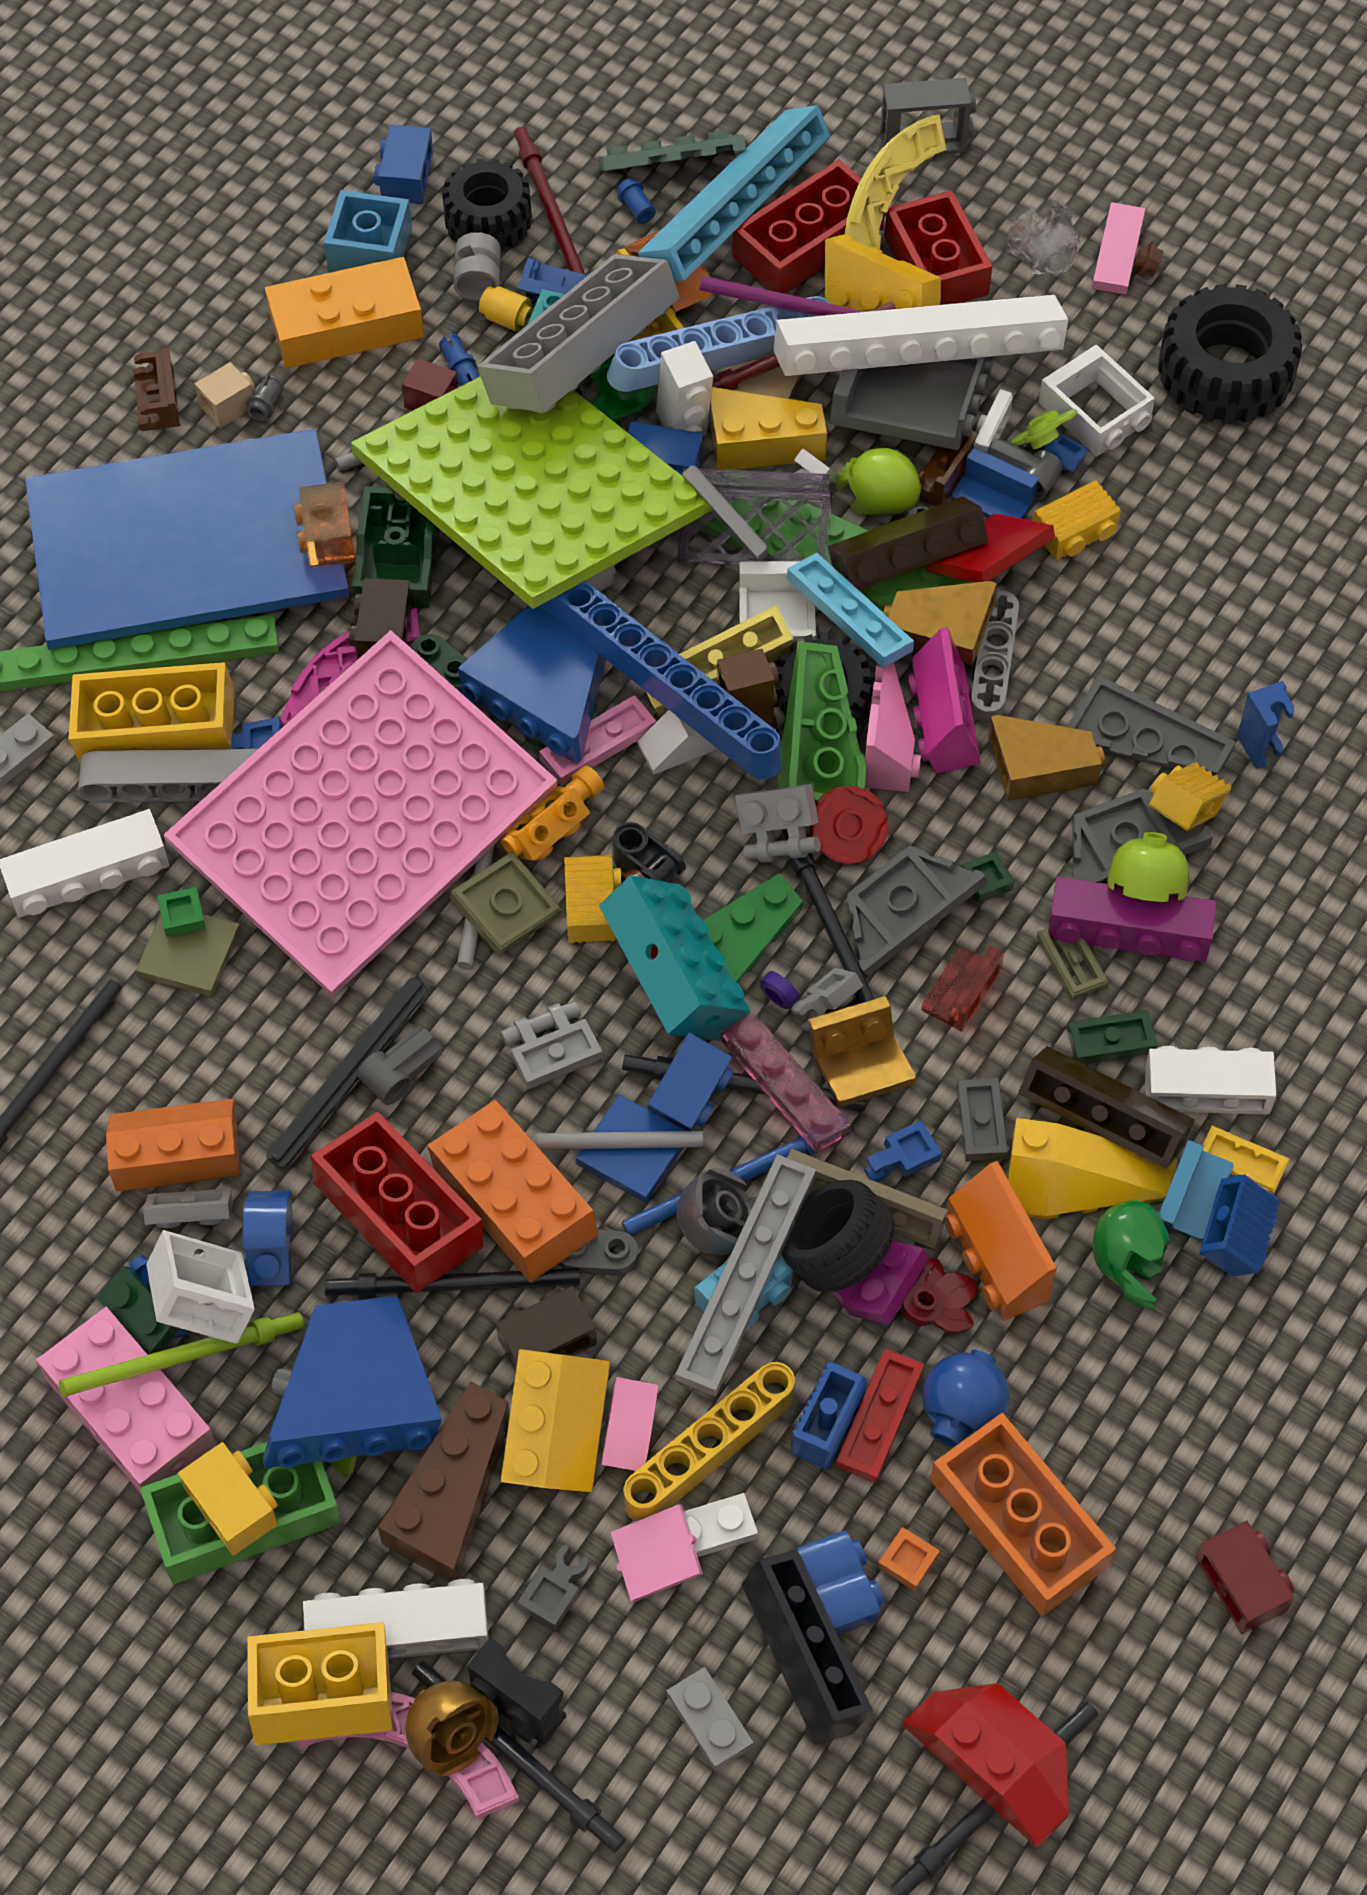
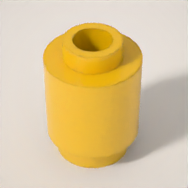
M501 286L496 288L487 287L479 302V312L484 314L487 320L516 332L521 331L523 327L527 326L534 310L530 298Z

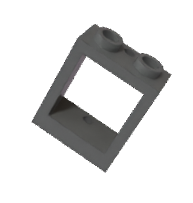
M954 78L883 84L880 125L882 148L903 129L910 126H901L902 112L955 108L953 122L941 123L947 150L935 155L966 153L967 138L973 137V121L970 113L976 112L975 93L969 92L967 79Z

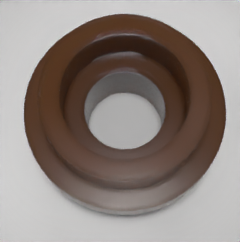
M1151 242L1148 247L1142 246L1134 262V266L1138 267V276L1144 277V275L1153 277L1156 273L1164 252L1157 248L1156 243Z

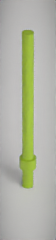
M297 1312L272 1320L269 1317L250 1321L248 1327H245L237 1344L214 1337L205 1338L59 1380V1390L63 1397H67L253 1343L255 1346L270 1343L275 1340V1336L303 1329V1317Z

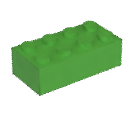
M267 1442L240 1451L253 1470V1473L248 1475L256 1488L264 1484L275 1499L278 1507L273 1509L278 1525L234 1556L231 1555L185 1491L178 1474L140 1487L160 1553L172 1584L175 1585L341 1524L339 1510L322 1461L303 1463L290 1468L273 1467L264 1469L262 1460Z

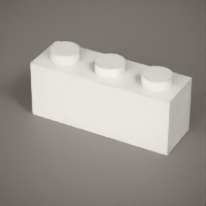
M696 341L661 352L656 413L663 427L703 433V436H706L713 375Z
M1161 1046L1157 1049H1149L1144 1067L1147 1096L1179 1112L1271 1113L1276 1099L1273 1052H1262L1256 1048L1224 1051L1215 1047L1185 1050L1178 1049L1175 1046Z

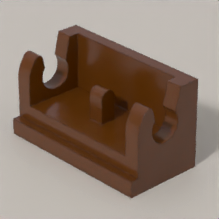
M169 347L161 348L162 350L140 353L134 357L135 364H152L148 367L142 366L133 369L140 431L180 426L174 369Z
M972 431L970 437H964L959 450L938 447L924 470L918 473L921 484L920 500L933 506H938L948 501L965 475L966 459L974 448V442L978 433Z

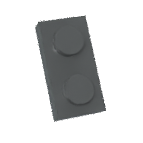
M999 1078L958 1080L956 1089L965 1162L1007 1159L1008 1148Z

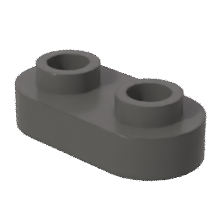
M597 1229L599 1236L589 1243H585L579 1251L571 1253L569 1257L558 1263L562 1269L579 1268L580 1273L624 1275L630 1272L637 1264L638 1246L635 1239L626 1232ZM613 1246L624 1248V1251L620 1254H613L609 1250Z

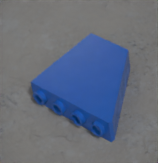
M528 605L458 667L461 692L471 703H478L491 711L497 719L501 721L506 720L519 728L526 737L537 739L548 746L557 756H564L576 764L582 760L606 659L546 612L542 605L535 609Z
M398 1296L315 1306L268 1438L262 1460L264 1469L273 1467L290 1468L299 1464L317 1461L334 1462L347 1457L361 1455L377 1456L384 1452L405 1449L420 1450L430 1446L437 1435L442 1418Z

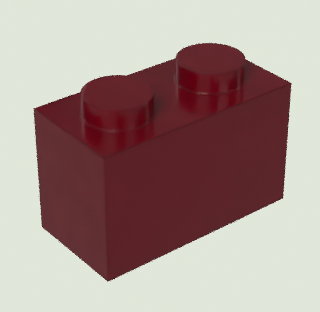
M1247 1520L1201 1543L1195 1557L1241 1635L1287 1612L1295 1598L1293 1596L1294 1587L1289 1576L1284 1570H1277L1269 1557L1270 1548L1265 1537L1260 1531L1254 1532Z

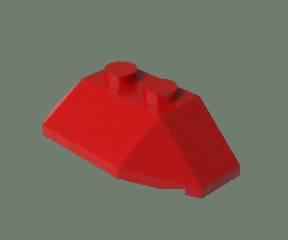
M994 1683L933 1692L903 1722V1727L1037 1849L1069 1817L1066 1743L1000 1684Z

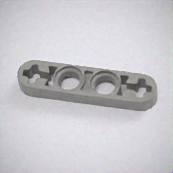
M997 591L996 602L977 654L971 705L973 716L983 722H990L991 716L1002 715L1005 708L1019 611L1018 599L1007 591ZM998 606L1006 607L1004 622L996 621ZM998 634L1006 638L1007 643L1002 646H993L988 643L987 638ZM988 665H994L999 667L1003 673L998 677H988L983 673L982 669ZM986 690L993 691L991 707L983 706Z

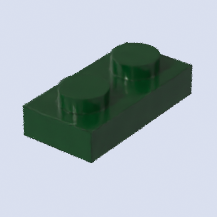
M1148 1010L1068 1022L1067 1026L1074 1060L1082 1064L1146 1055L1149 1049H1157L1158 1046Z
M122 1265L96 1298L104 1307L107 1306L118 1321L149 1353L153 1354L162 1351L180 1329L156 1321L151 1288L131 1267Z

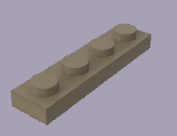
M791 1149L787 1156L788 1159L816 1169V1177L808 1195L831 1182L839 1180L860 1181L867 1185L890 1210L894 1219L895 1234L935 1249L942 1233L947 1209Z

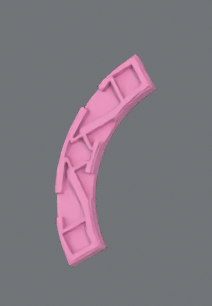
M391 1692L393 1731L297 1741L299 1748L330 1739L359 1737L388 1741L409 1749L405 1723L415 1698ZM483 1743L477 1747L481 1755L475 1762L460 1772L448 1775L470 1804L476 1819L519 1802V1797L509 1776L495 1755Z

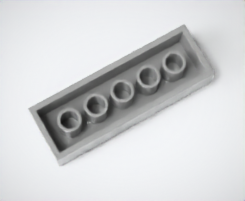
M618 254L612 255L481 362L477 367L491 405L504 406L509 409L530 410L536 413H544L554 408L555 403L564 395L575 390L578 384L589 374L599 370L601 364L615 354L619 345L630 341L634 336L644 332L647 325L657 317L665 314L668 308L679 299L668 260Z

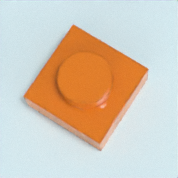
M902 1527L880 1559L878 1568L916 1592L939 1557L940 1550Z

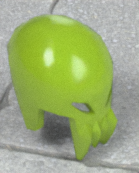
M890 448L870 449L858 458L852 457L850 462H846L845 467H842L841 473H838L835 482L837 490L848 484L850 485L856 497L851 504V508L860 515L901 514L903 511L912 509L917 504L921 492L919 474L907 456Z

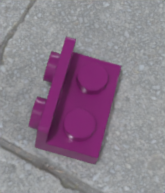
M892 1240L883 1260L867 1277L851 1287L834 1291L833 1293L849 1315L889 1326L930 1257L924 1248Z

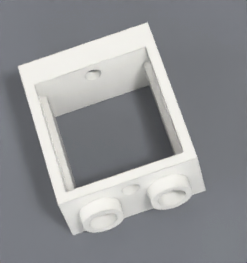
M1098 345L1093 346L1042 379L1039 404L1047 411L1058 410L1059 414H1062L1072 409L1077 410L1078 413L1070 420L1062 423V425L1085 447L1090 449L1096 457L1108 449L1113 450L1118 447L1124 438L1133 432L1144 430L1152 420L1155 398ZM1095 381L1127 410L1103 427H1099L1069 399Z
M163 1230L146 1264L156 1321L237 1344L255 1310L242 1253ZM197 1249L203 1250L201 1254L194 1253Z

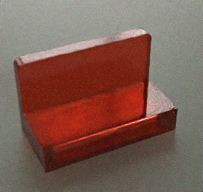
M990 945L983 957H980L962 947L958 948L923 1001L921 1010L963 1032L1001 973L1004 952Z

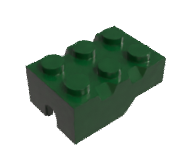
M364 486L357 530L356 562L352 581L354 600L356 593H362L364 578L410 581L412 607L429 608L432 592V574L436 563V545L440 529L408 501L396 499L394 489L391 487Z

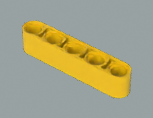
M771 1362L762 1366L631 1474L624 1485L625 1511L628 1516L636 1522L671 1508L786 1412L794 1399L795 1378L792 1370L787 1365L779 1362ZM776 1382L783 1385L785 1390L781 1393L773 1394L765 1390L764 1387ZM745 1409L754 1416L747 1421H740L735 1419L732 1414L737 1410ZM713 1436L719 1439L721 1443L715 1448H706L699 1441L704 1437ZM679 1463L686 1466L688 1471L683 1475L674 1476L668 1473L666 1469L672 1464ZM639 1491H649L655 1496L651 1502L645 1504L636 1502L632 1497Z

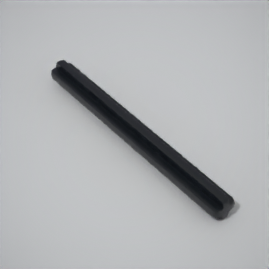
M409 978L270 1148L266 1157L275 1167L287 1168L359 1079L357 1071L361 1064L373 1053L382 1051L425 998L429 990L420 979Z

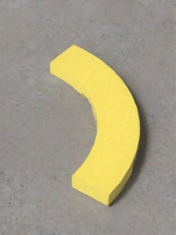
M940 115L929 116L903 129L878 152L870 163L856 189L847 217L845 234L855 238L854 241L880 250V225L883 215L887 214L892 199L899 189V183L910 171H913L925 160L947 150Z

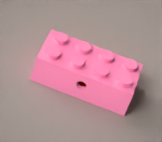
M106 1306L37 1358L36 1361L46 1381L142 1495L140 1487L178 1474L179 1471L217 1445L210 1427L161 1370L67 1397L61 1395L59 1390V1380L147 1355Z

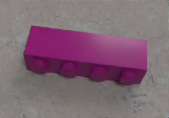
M1056 877L1048 928L1051 939L1074 943L1082 938L1086 940L1087 944L1100 946L1105 949L1116 948L1140 952L1144 955H1161L1180 958L1184 961L1207 962L1213 938L1215 900L1189 896L1178 900L1179 895L1169 894L1168 902L1147 901L1122 895L1123 886L1115 885L1114 890L1108 887V884Z

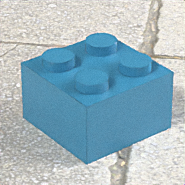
M340 190L324 240L328 272L403 257L412 231L409 199Z

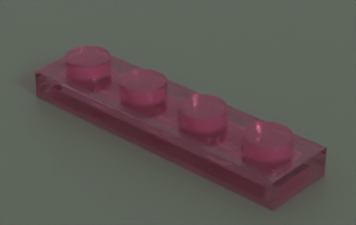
M755 1013L721 1030L720 1041L816 1153L850 1134L851 1124Z

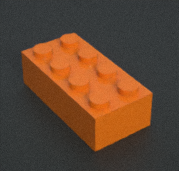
M496 1099L427 1145L434 1170L482 1219V1227L530 1283L569 1257L571 1253L579 1250L585 1243H589L599 1236L594 1210Z
M1003 1412L933 1462L930 1481L1041 1617L1045 1616L1111 1566L1116 1547Z

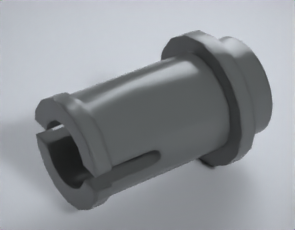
M265 375L255 395L248 398L246 402L247 413L251 418L257 421H264L272 417L274 404L284 389V384L278 377L272 375L270 379L269 375Z

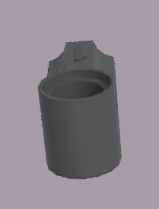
M995 438L987 453L1038 477L1036 500H1041L1046 496L1063 470V464L1060 459L1051 452L1039 450L1033 454L1000 438Z
M418 1026L386 1053L384 1051H377L370 1055L359 1067L357 1077L385 1105H390L398 1101L407 1092L414 1077L442 1055V1049L427 1029Z

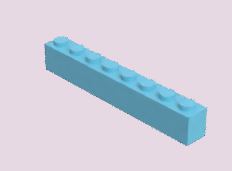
M818 105L785 110L746 150L739 154L638 252L639 257L668 260L674 282L684 281L830 137Z

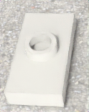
M1000 389L988 415L982 414L975 430L978 436L974 442V448L988 453L989 447L995 438L999 439L1011 414L1013 400L1011 392Z

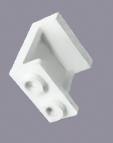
M800 561L740 562V623L777 605L794 641L805 642L804 636L812 634L813 639H817L815 605L787 580V568Z

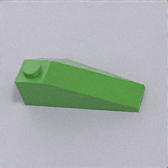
M801 641L797 643L781 745L782 767L778 773L777 788L812 784L815 804L823 794L835 787L852 785L865 789L866 763L864 754L860 752L856 736L858 729L855 718H852L847 698L848 688L837 646Z

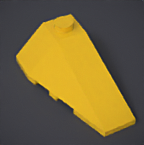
M1016 1118L1007 1179L1028 1217L1047 1220L1059 1218L1060 1214L1083 1211V1214L1097 1212L1098 1208L1114 1206L1119 1202L1139 1200L1149 1204L1163 1202L1176 1172L1178 1159H1175L1166 1169L1102 1136L1058 1123Z

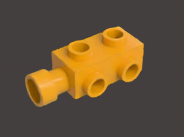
M584 765L572 775L570 783L565 787L557 786L520 822L504 834L503 839H501V845L508 854L513 851L514 855L519 859L538 861L549 855L553 850L552 845L560 838L575 833L581 827L580 822L590 814L583 801L587 798L593 799L604 790L605 786L601 777L590 766ZM550 801L551 804L545 809V804ZM521 824L523 828L517 830V827Z

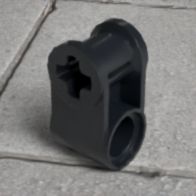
M627 822L618 826L614 831L612 859L617 868H621L623 872L626 873L636 869L642 873L644 878L668 882L675 874L681 875L686 870V864L682 857L673 848L658 840L642 825ZM634 845L638 848L629 850L625 849L623 846Z

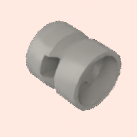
M469 233L459 238L455 244L454 290L464 299L480 301L487 287L496 288L499 286L501 248L497 239L491 235Z

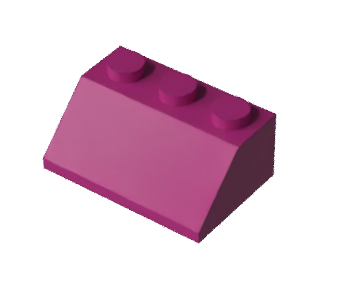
M948 627L942 628L912 658L914 674L909 675L912 694L914 697H918L919 706L913 707L918 729L923 728L924 738L918 739L920 753L923 761H930L936 774L981 763L966 668Z

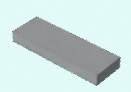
M691 465L682 473L684 480L693 486L697 493L707 501L712 509L711 512L756 562H762L768 556L767 545L699 469Z

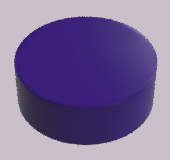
M769 971L760 981V988L763 993L783 1009H790L800 998L796 988L787 979L774 971Z

